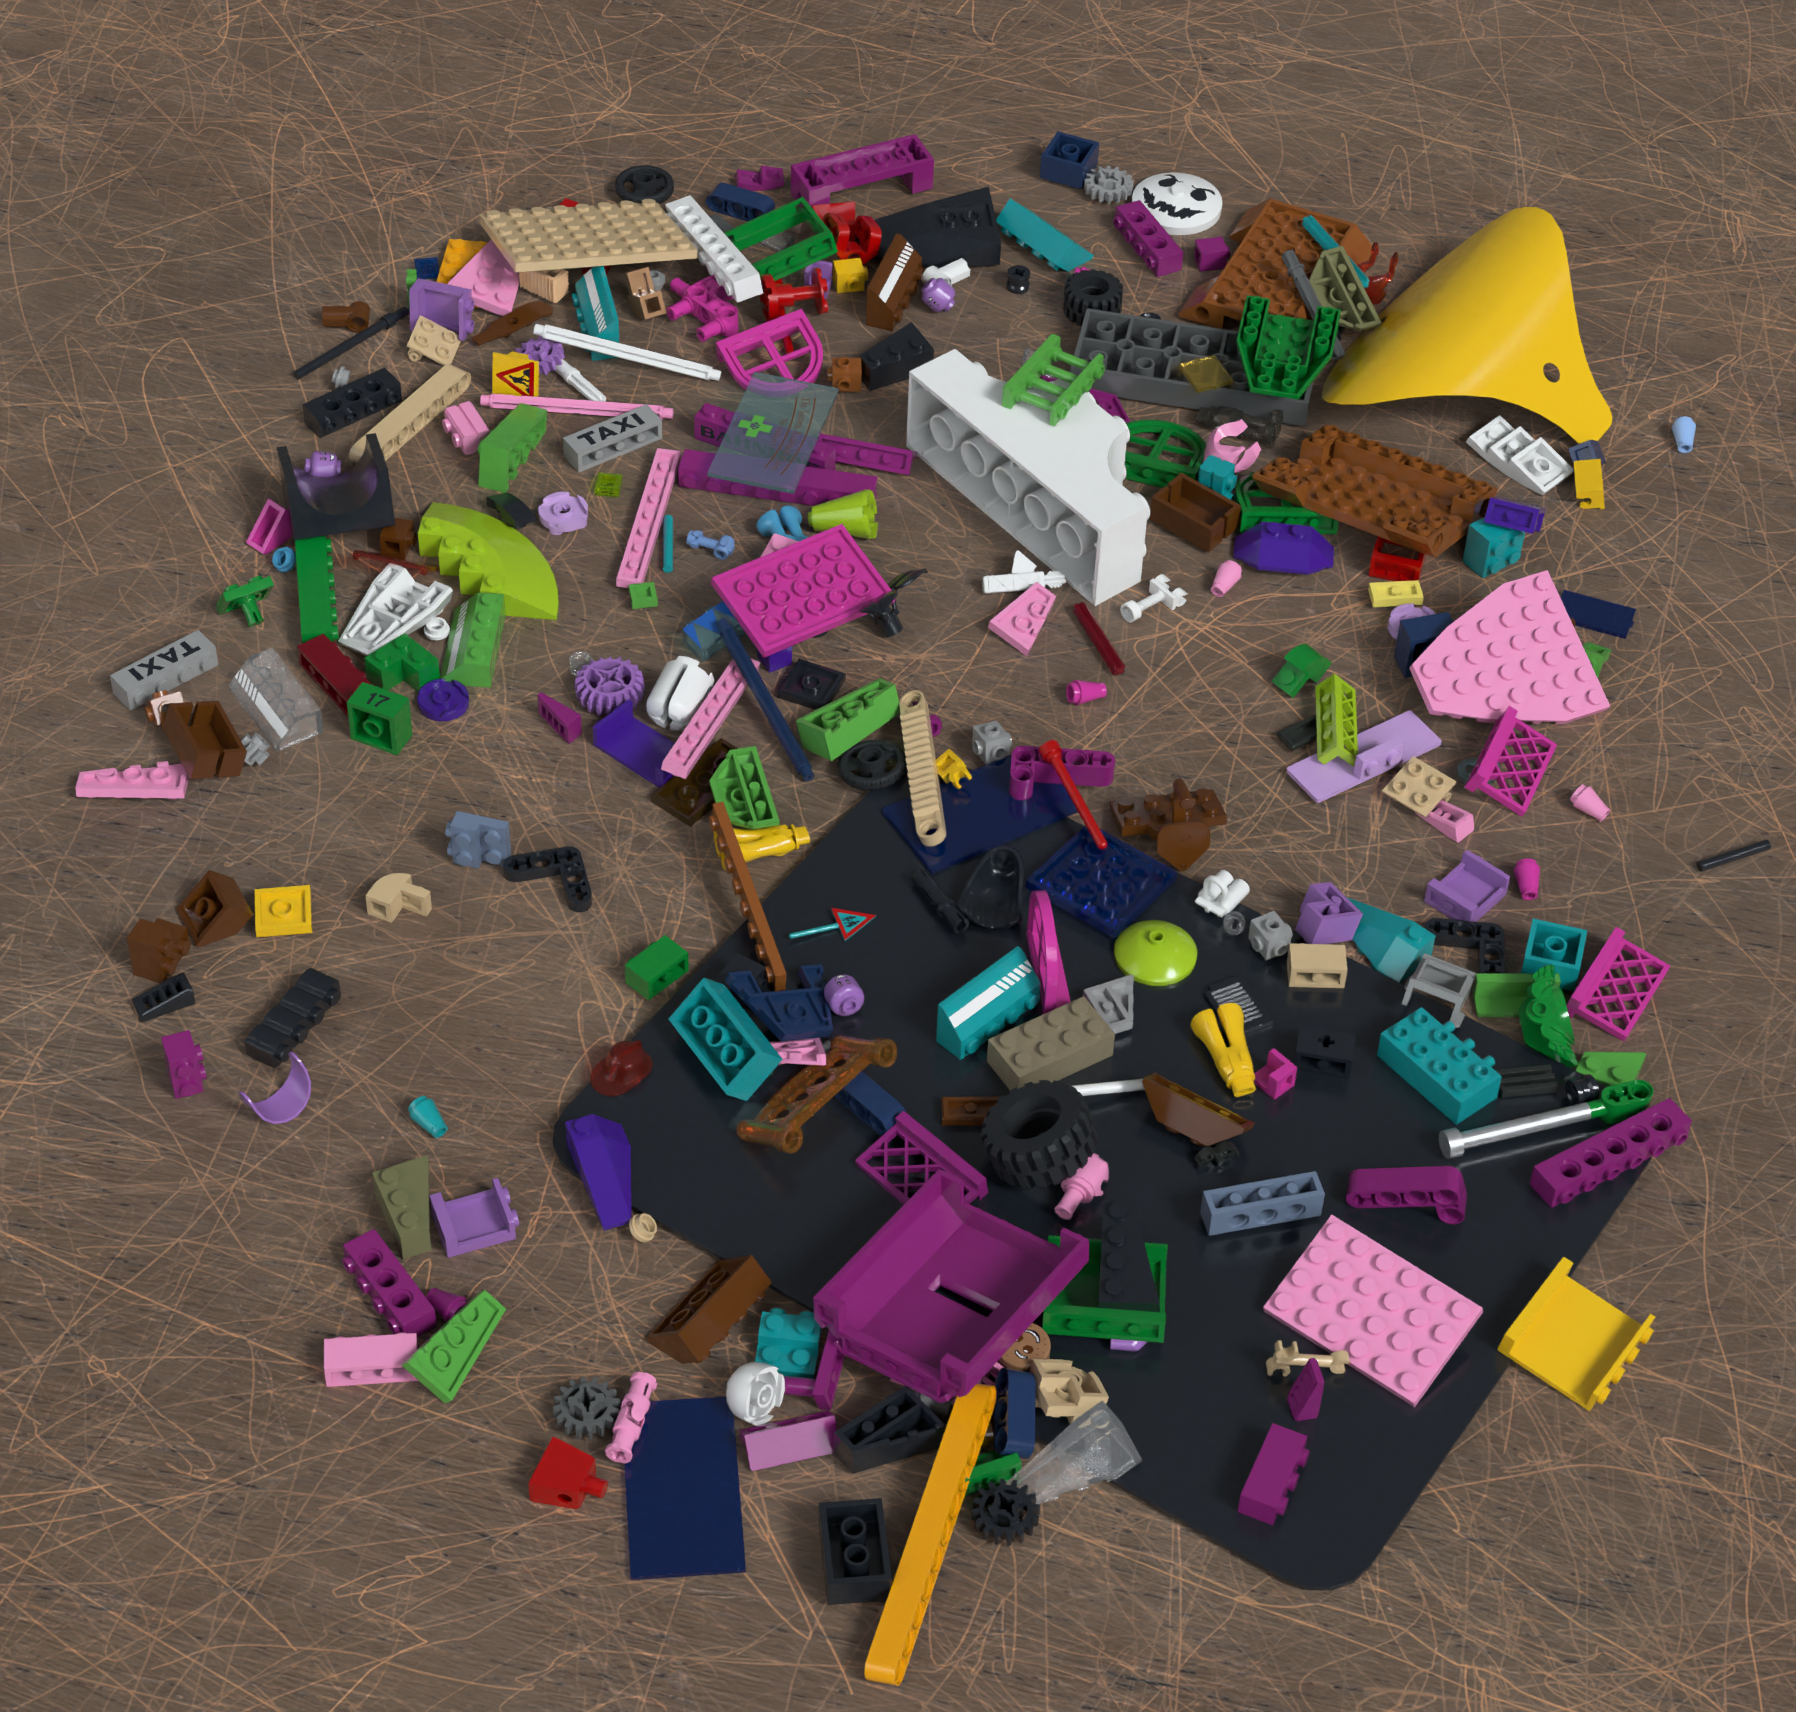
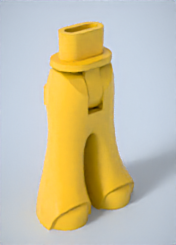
M790 824L789 828L787 825L758 829L733 828L746 863L765 856H782L799 849V845L810 843V836L805 826L795 827L793 824ZM714 831L715 848L718 857H721L722 867L724 870H726L724 865V858L726 857L724 852L720 853L718 850L716 837H718L717 832Z
M1226 1003L1220 1005L1217 1009L1219 1021L1227 1035L1230 1047H1226L1213 1010L1207 1009L1199 1012L1192 1019L1191 1028L1194 1034L1208 1048L1227 1087L1232 1089L1235 1097L1253 1093L1256 1090L1254 1085L1255 1074L1245 1040L1242 1008L1236 1003Z

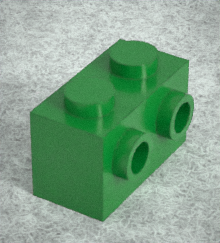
M664 935L656 942L654 941L649 944L640 954L628 960L625 964V983L649 1001L689 971L688 952Z

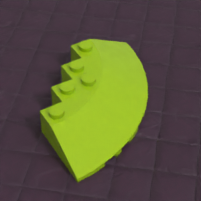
M433 502L423 515L419 527L420 556L439 557L440 575L459 576L460 592L464 595H476L478 592L504 594L505 616L557 620L559 601L555 576L541 551L527 537L505 522L476 510Z

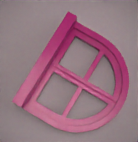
M802 308L716 342V356L719 362H725L731 375L743 389L759 397L781 399L795 396L808 389L816 381L823 365L821 341ZM800 332L808 346L780 356L773 342ZM764 346L772 360L745 371L737 356ZM810 352L811 361L803 375L794 380L784 362ZM776 366L786 384H765L755 380L751 375Z
M1045 890L1032 891L1030 894L1026 935L1033 969L1041 983L1040 1003L1042 1012L1045 1014L1071 1001L1057 941L1050 899Z

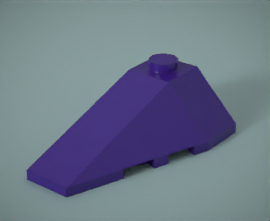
M594 1114L566 1121L567 1147L603 1231L629 1224L632 1218L631 1145L622 1125Z

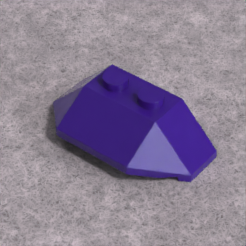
M1262 521L1235 537L1233 558L1242 560L1245 564L1257 570L1308 575L1325 568H1333L1334 547L1312 526Z

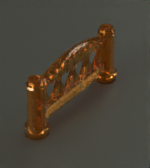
M845 1035L835 1037L831 1042L832 1050L826 1053V1065H808L768 1101L754 1120L746 1119L738 1124L736 1129L737 1135L744 1141L774 1146L780 1152H797L803 1143V1132L800 1126L870 1063L879 1067H890L897 1058L895 1042L886 1038L869 1040ZM844 1059L846 1061L843 1066L831 1068L838 1060ZM819 1077H827V1080L824 1083L811 1085L814 1084L816 1079H818ZM807 1093L809 1095L805 1100L791 1103L800 1094ZM789 1110V1114L786 1117L774 1119L781 1111Z

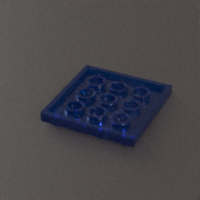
M1085 826L1026 880L1025 888L1030 891L1045 890L1051 903L1115 939L1176 881L1178 872L1103 830L1101 832L1107 841V847L1101 850L1097 847Z

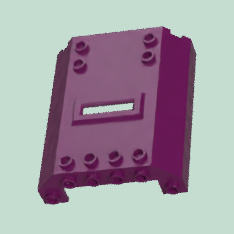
M939 1169L813 1297L814 1319L821 1328L828 1327L836 1338L833 1344L840 1353L939 1403L949 1401L951 1397L967 1395L1089 1261V1239L1063 1228L1060 1231V1247H1058L1054 1243L1041 1239L1028 1231L1022 1230L1003 1219H999L980 1208L964 1202V1180ZM942 1286L992 1310V1312L985 1317L935 1291Z

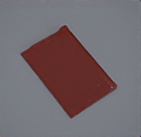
M354 550L353 560H358L359 556L418 569L420 570V575L423 576L427 574V571L437 572L440 569L439 566L374 551Z

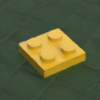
M310 885L255 889L256 937L312 933Z

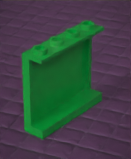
M1048 1235V1242L1060 1247V1236ZM1087 1238L1089 1239V1261L1043 1311L1042 1329L1047 1334L1163 1343L1166 1323L1165 1287L1168 1244L1145 1243L1160 1303V1312L1099 1308L1102 1239Z

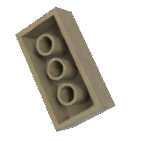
M1083 996L988 1039L987 1062L1009 1090L1016 1087L1019 1089L1029 1082L1039 1083V1080H1048L1050 1083H1053L1054 1080L1059 1081L1113 1056L1115 1033Z

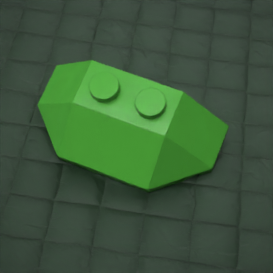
M756 746L729 750L725 760L719 765L709 780L715 803L724 802L732 825L746 829L780 825Z

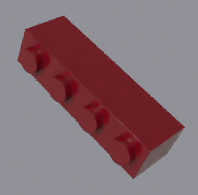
M321 634L298 645L299 665L348 717L347 701L362 682L372 685L367 680L365 673L362 670L359 671L353 665L350 657L345 656L340 651L336 642L330 641L325 634Z

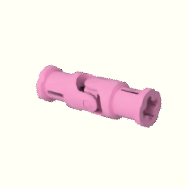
M635 1372L631 1375L629 1393L623 1398L621 1410L613 1426L612 1432L614 1436L611 1444H608L605 1449L606 1456L614 1462L628 1463L633 1457L631 1450L634 1441L639 1439L645 1421V1413L650 1408L649 1398L651 1392L657 1387L656 1378L648 1373Z

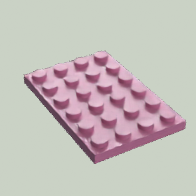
M1333 1215L1329 1217L1263 1307L1264 1312L1331 1354L1340 1350L1347 1351L1350 1363L1347 1365L1413 1407L1418 1404L1483 1313V1308Z

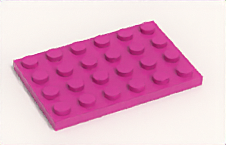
M843 524L716 575L711 580V585L764 658L868 614L860 613L858 608L865 602L875 599L885 592L892 591Z

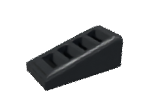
M183 972L132 999V1004L141 1022H145L194 1005L195 998L193 989ZM149 1003L151 1008L146 1010L144 1005Z

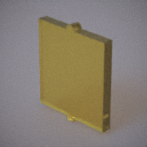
M1215 355L1201 359L1195 358L1193 361L1179 364V369L1197 393L1211 389L1217 390L1219 387L1233 384L1232 377Z

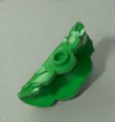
M1546 965L1533 974V982L1526 989L1528 998L1522 1002L1518 1010L1524 1043L1527 1047L1572 1068L1578 1065V1061L1571 1048V1045H1575V1039L1568 1009L1561 988L1558 985H1554L1555 965Z

